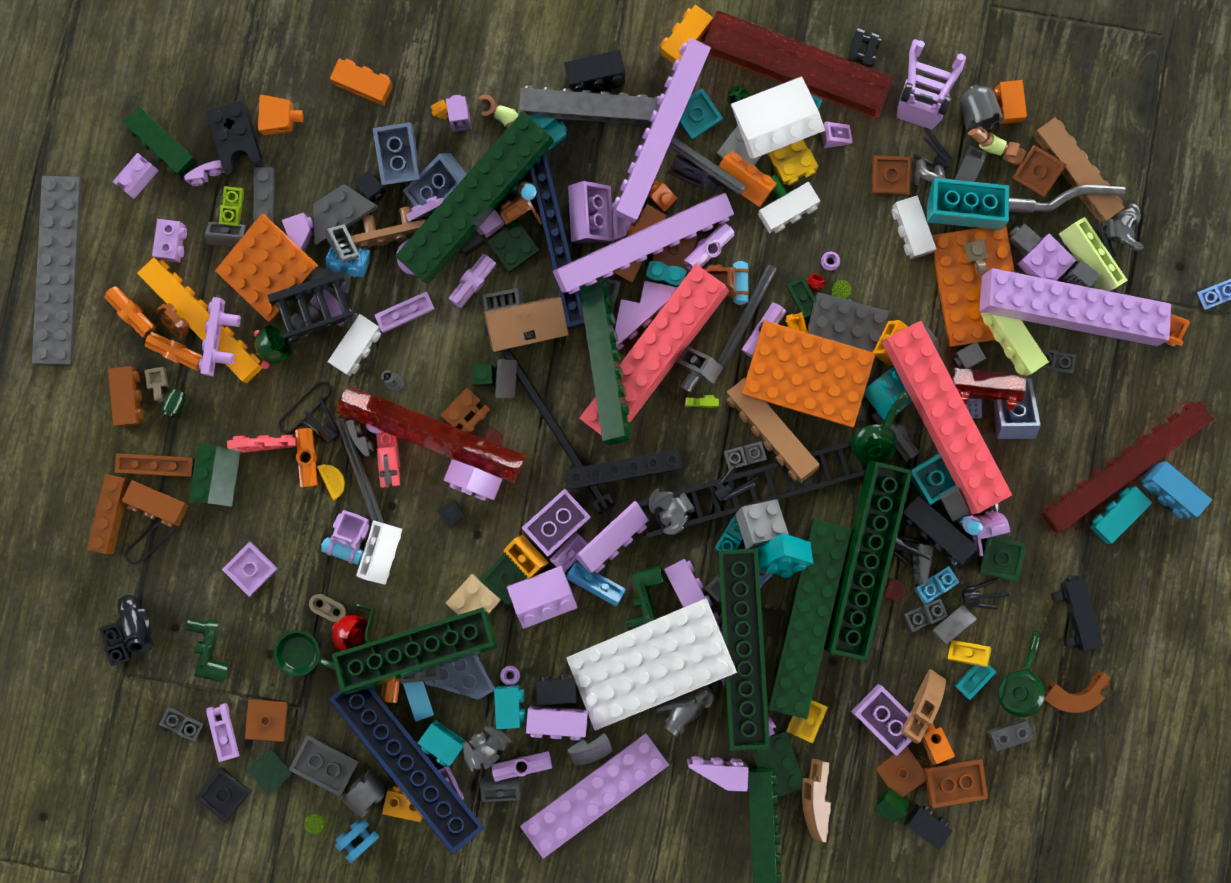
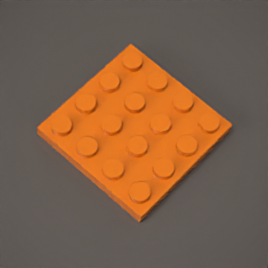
M261 214L215 271L268 322H272L280 311L278 307L271 306L267 295L305 283L317 269L318 265L265 214Z

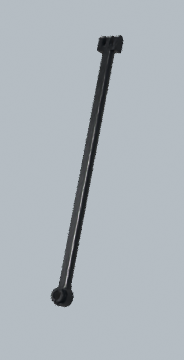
M485 326V333L488 336L487 326ZM510 348L500 350L505 359L517 360ZM517 360L516 376L574 467H584L585 465ZM598 485L588 487L596 500L592 504L599 514L602 513L599 505L602 504L605 510L609 508L605 501L608 500L610 505H615L609 493L604 495Z

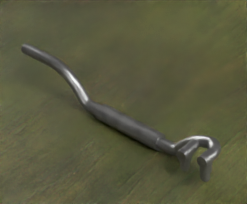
M920 159L916 162L915 185L919 186L922 178L930 182L933 181V178L946 179L942 165H936L933 173L927 170L925 160ZM1081 185L1061 193L1048 203L1036 202L1034 199L1009 198V212L1032 214L1034 211L1050 212L1067 200L1080 195L1124 196L1125 187Z

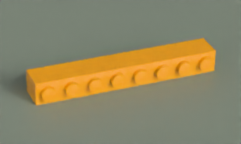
M153 257L137 274L167 304L171 303L176 308V314L188 322L190 328L202 341L206 340L207 332L205 331V325L210 317V313L207 310L208 305L201 299L198 301L194 297L196 293L189 286L185 288L181 284L183 280L175 272L172 274L168 270L170 266L161 259L159 261ZM221 326L218 351L235 355L233 365H226L241 381L248 383L262 369V366L259 364L261 360L254 353L249 354L246 350L248 348L247 345L241 340L237 341L233 337L235 333L228 326L225 328Z

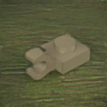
M984 239L965 243L963 246L968 264L974 262L977 275L984 274L987 271L984 260L988 258Z
M158 367L144 370L147 389H153L155 401L164 402L166 396L163 387H168L166 368Z

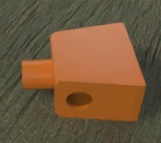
M260 95L258 131L262 135L291 132L293 130V122H303V111L294 110L291 101Z
M933 723L929 725L922 738V743L931 765L955 757L941 727L936 729ZM932 736L936 737V743H933L931 741Z

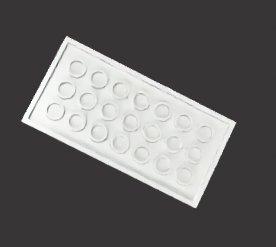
M707 598L566 657L594 730L737 673Z

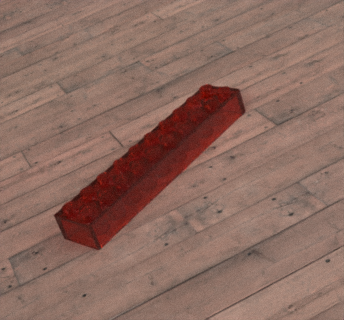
M719 10L715 14L704 42L705 45L711 47L709 55L782 83L802 77L811 94L874 118H878L894 80V77Z

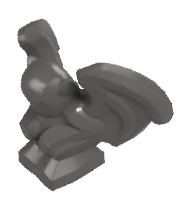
M1130 204L1128 209L1118 214L1117 221L1114 222L1113 219H1109L1104 222L1102 228L1107 241H1119L1124 245L1132 247L1133 250L1140 251L1144 247L1134 239L1135 233L1131 226L1132 223L1136 226L1141 219L1140 209L1136 204Z
M656 489L649 498V509L652 514H655L658 508L663 509L658 515L662 524L667 527L664 529L666 535H675L684 529L683 525L688 519V516L685 515L695 511L685 493H682L679 498H673L672 492H659V489Z
M485 726L484 730L489 734V737H486L483 732L481 734L476 733L471 737L469 743H464V758L471 772H473V768L481 769V766L486 770L500 759L497 750L504 751L507 741L511 742L504 732L495 727Z

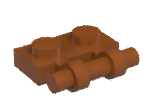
M466 388L441 416L454 428L461 423L464 427L459 433L465 437L474 430V426L480 420H484L487 417L486 414L490 409L484 405L479 410L476 406L481 400ZM473 411L475 415L467 422L465 418Z

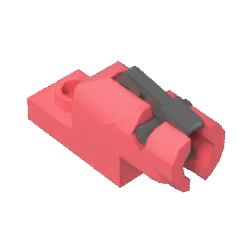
M396 429L384 430L381 433H376L380 487L387 488L389 484L400 486V460Z

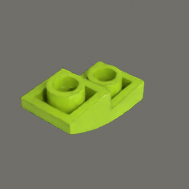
M224 186L219 224L239 226L245 188Z

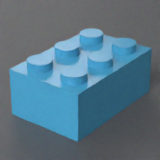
M1168 462L1153 464L1139 480L1146 492L1157 496V501L1164 506L1170 507L1173 510L1172 513L1179 519L1198 518L1212 501L1210 497Z

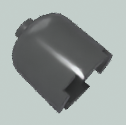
M973 85L961 96L959 103L967 133L978 127H983L986 131L995 128V123L1003 122V114L996 95L991 88Z

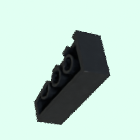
M920 496L903 511V521L910 527L914 526L923 539L931 542L932 546L960 571L976 555L978 547Z

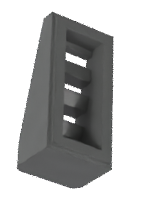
M345 224L326 230L325 236L342 263L360 258ZM352 252V254L344 256L345 253Z
M520 288L482 295L485 312L524 303L523 291ZM513 294H515L516 304H514ZM506 295H508L509 305L506 303ZM498 297H500L502 306L500 307L498 303ZM490 298H493L494 308H491Z
M912 544V548L931 556L932 560L933 547L923 544ZM912 553L914 584L926 585L931 560Z

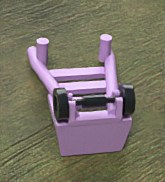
M915 39L912 41L909 51L908 79H906L898 104L897 118L932 130L942 120L943 115H945L951 100L949 92L963 70L966 56L963 54L957 55L952 65L954 70L950 73L917 62L916 58L920 56L925 43ZM916 70L947 80V82L944 84L917 75ZM917 83L941 92L938 95L916 88L915 84Z

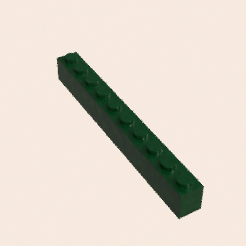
M600 276L596 278V283L589 286L583 284L579 287L602 441L608 445L630 441L632 426L628 422L629 408L624 398L627 395L625 386L622 385L624 374L619 366L621 355L616 346L618 336L616 331H614L613 324H615V318L610 308L612 306V299L608 295L610 285L607 278Z

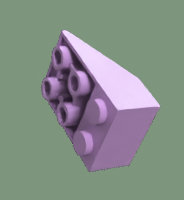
M692 756L691 759H687L689 768L728 791H747L748 766L742 759L731 758L730 761H724L720 757H711V760H704L700 756Z

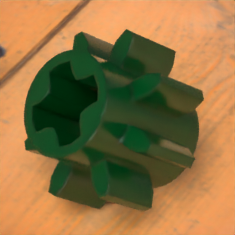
M733 87L732 91H728L727 102L731 106L732 103L750 97V94L746 87Z

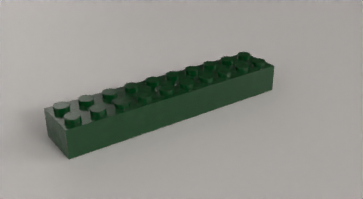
M522 111L395 257L428 285L554 143L552 137Z
M868 461L824 645V650L830 653L864 661L868 660L912 470Z
M818 519L811 520L806 541L811 542L813 564L798 573L767 703L768 710L803 719L808 718L852 528Z
M758 549L717 551L721 632L737 673L724 678L728 748L730 751L770 748Z

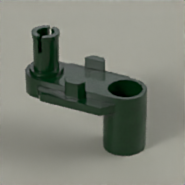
M661 565L632 573L637 597L633 598L635 608L641 607L642 615L626 619V625L634 623L627 626L628 631L657 619L649 588L666 584Z
M188 618L187 624L189 625L186 626L185 631L201 633L204 636L203 642H197L195 653H199V658L194 676L224 682L228 663L209 660L219 621L209 619L206 622H201Z

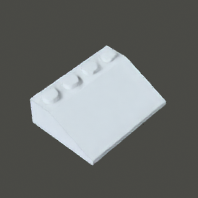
M802 77L731 104L750 158L759 157L825 131L819 111Z

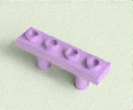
M213 297L212 302L208 306L210 317L205 325L207 335L206 340L202 343L203 359H200L199 362L200 373L212 377L216 363L233 365L235 359L233 353L218 351L221 326L239 327L241 322L239 315L224 313L225 301L217 297Z

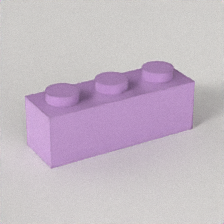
M446 765L440 768L438 771L463 800L464 796L450 767Z

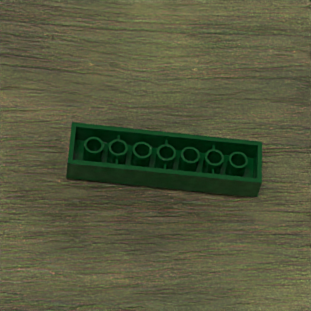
M482 607L332 654L341 693L348 695L497 649L498 647L488 611Z

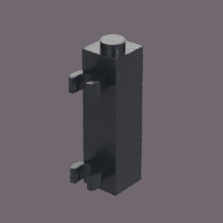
M1078 575L1067 577L1065 582H1061L1063 591L1051 593L1052 601L1065 599L1075 636L1063 638L1064 645L1068 647L1077 645L1080 651L1103 647L1085 578H1078Z

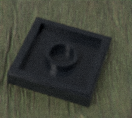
M220 767L195 799L226 823L247 798L251 790L223 767Z

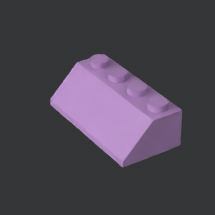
M634 501L575 556L590 574L594 571L598 573L605 567L603 564L608 558L612 560L619 554L617 551L622 545L626 547L633 541L632 535L636 532L640 534L647 528L645 523L648 521V518L638 503Z

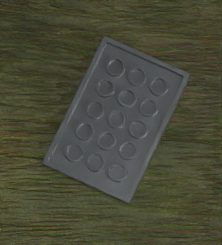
M817 292L807 333L873 352L886 326L889 311ZM876 356L873 361V365L870 371L866 387L869 386L875 379L876 369L879 358H877ZM863 395L856 421H866L869 400L865 395Z

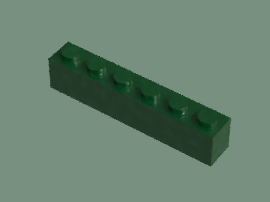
M750 768L748 771L753 883H782V872H778V865H781V853H777V845H780V833H776V825H779V813L775 811V806H778V794H775L774 786L778 784L777 774H774V768Z

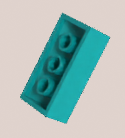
M933 178L927 202V222L1001 230L1009 222V186Z

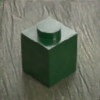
M492 364L472 365L473 385L475 387L494 386Z
M889 788L878 798L874 811L891 824H894L898 820H903L906 816L908 801Z

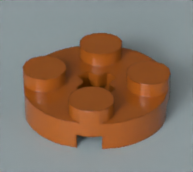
M171 303L167 305L162 304L156 309L157 314L161 312L163 315L160 318L161 321L174 335L178 333L180 334L178 338L182 339L188 334L187 329L190 325L184 318L180 319L176 314V308Z

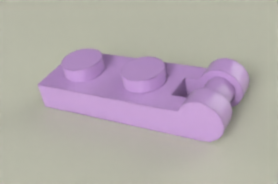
M220 704V707L207 708L208 721L218 761L221 762L240 756L228 704ZM217 715H221V716H222V720H221V721H217V719H216V716H217Z

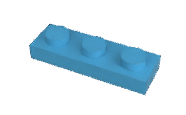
M575 561L566 577L568 580L614 606L618 605L626 590L595 571L590 574L577 561Z

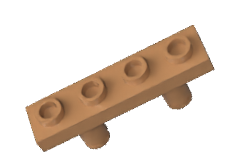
M403 207L399 209L401 225L376 230L374 217L367 215L362 218L365 233L353 235L351 238L356 247L365 250L369 249L370 246H384L392 241H405L416 233L426 219L409 222L406 214L411 212L410 207Z

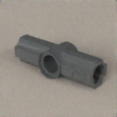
M878 412L874 413L871 417L875 423L883 425V418ZM894 419L890 426V429L896 434V445L894 448L903 460L907 462L917 455L919 451L909 439L903 425Z

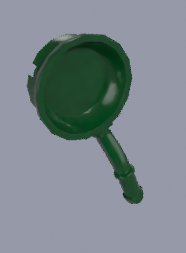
M902 392L899 394L897 400L891 405L883 425L866 426L852 436L850 441L851 450L861 463L865 465L868 464V461H882L886 463L893 457L896 434L890 429V426L900 407L907 401V393Z
M293 630L286 632L278 639L274 646L273 656L275 663L282 672L289 676L299 677L306 675L315 666H318L319 663L335 670L333 661L321 658L318 642L306 631Z
M1034 631L1032 634L1024 670L1009 673L1002 679L998 687V699L1001 706L1007 713L1015 717L1034 715L1041 709L1045 701L1043 684L1030 671L1036 652H1038V645L1042 636L1040 631Z

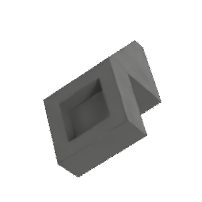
M969 145L955 180L975 182L987 152Z

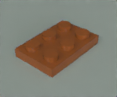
M982 759L924 768L931 808L988 799Z

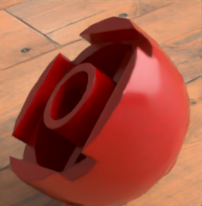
M356 615L344 616L338 620L332 627V641L336 648L343 651L363 645L366 641L364 633L368 621Z

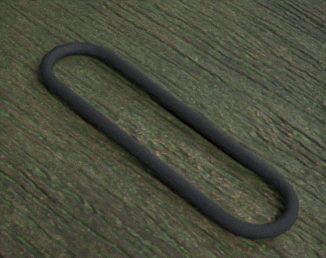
M323 381L316 383L280 418L278 427L281 432L286 434L294 432L308 418L305 416L290 431H285L281 427L282 420L318 385L323 384L328 388V394L323 398L324 401L330 396L331 387L328 383ZM320 402L309 412L310 415L321 405Z
M160 519L126 550V560L130 564H139L178 530L180 525L176 526L140 560L131 561L128 557L129 551L161 523L162 519Z

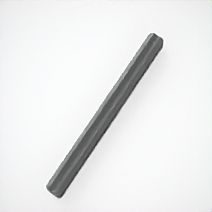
M674 136L672 137L669 144L671 149L737 194L744 192L745 184Z
M771 265L766 267L717 361L722 367L725 368L734 353L776 272L775 267Z
M345 417L340 418L336 423L372 523L373 520L384 523L359 451L348 431L347 419Z

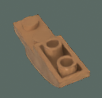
M931 669L928 670L913 700L915 704L900 732L916 744L921 742L927 727L932 725L945 691L946 679Z
M812 759L810 777L803 778L802 783L803 812L811 837L821 842H826L829 815L831 813V803L825 801L829 762Z

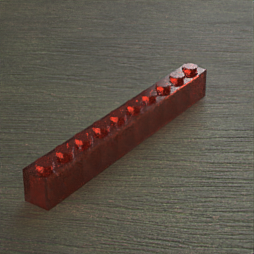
M349 385L338 402V414L366 425L369 424L381 431L512 483L516 482L523 468L526 455Z
M1190 401L1182 406L1183 410L1180 413L1175 412L1166 418L1168 421L1162 425L1160 423L1151 429L1153 432L1147 436L1145 434L1136 440L1137 444L1135 446L1126 447L1121 451L1122 455L1120 457H1113L1106 462L1107 466L1102 470L1098 468L1092 472L1090 479L1087 481L1084 479L1077 483L1075 490L1062 494L1060 496L1061 500L1056 504L1052 502L1044 508L1046 511L1041 515L1055 533L1062 532L1213 421L1214 418L1202 402L1197 401L1193 403Z

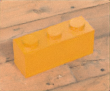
M696 4L692 9L688 8L683 15V21L676 23L671 31L672 35L669 38L666 37L660 45L661 55L673 64L682 55L679 53L683 42L687 43L690 38L699 41L712 25L713 17Z

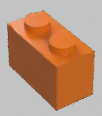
M1023 80L1000 82L994 89L1004 117L1003 122L1000 124L1023 122L1027 117Z

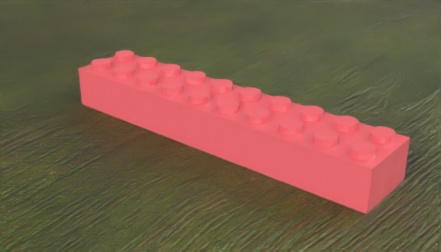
M697 264L694 265L619 365L624 374L622 385L625 386L627 394L624 398L629 408L628 422L633 420L729 292L725 284ZM595 397L579 419L602 435Z
M922 321L881 341L949 473L960 490L970 513H980L1012 496Z

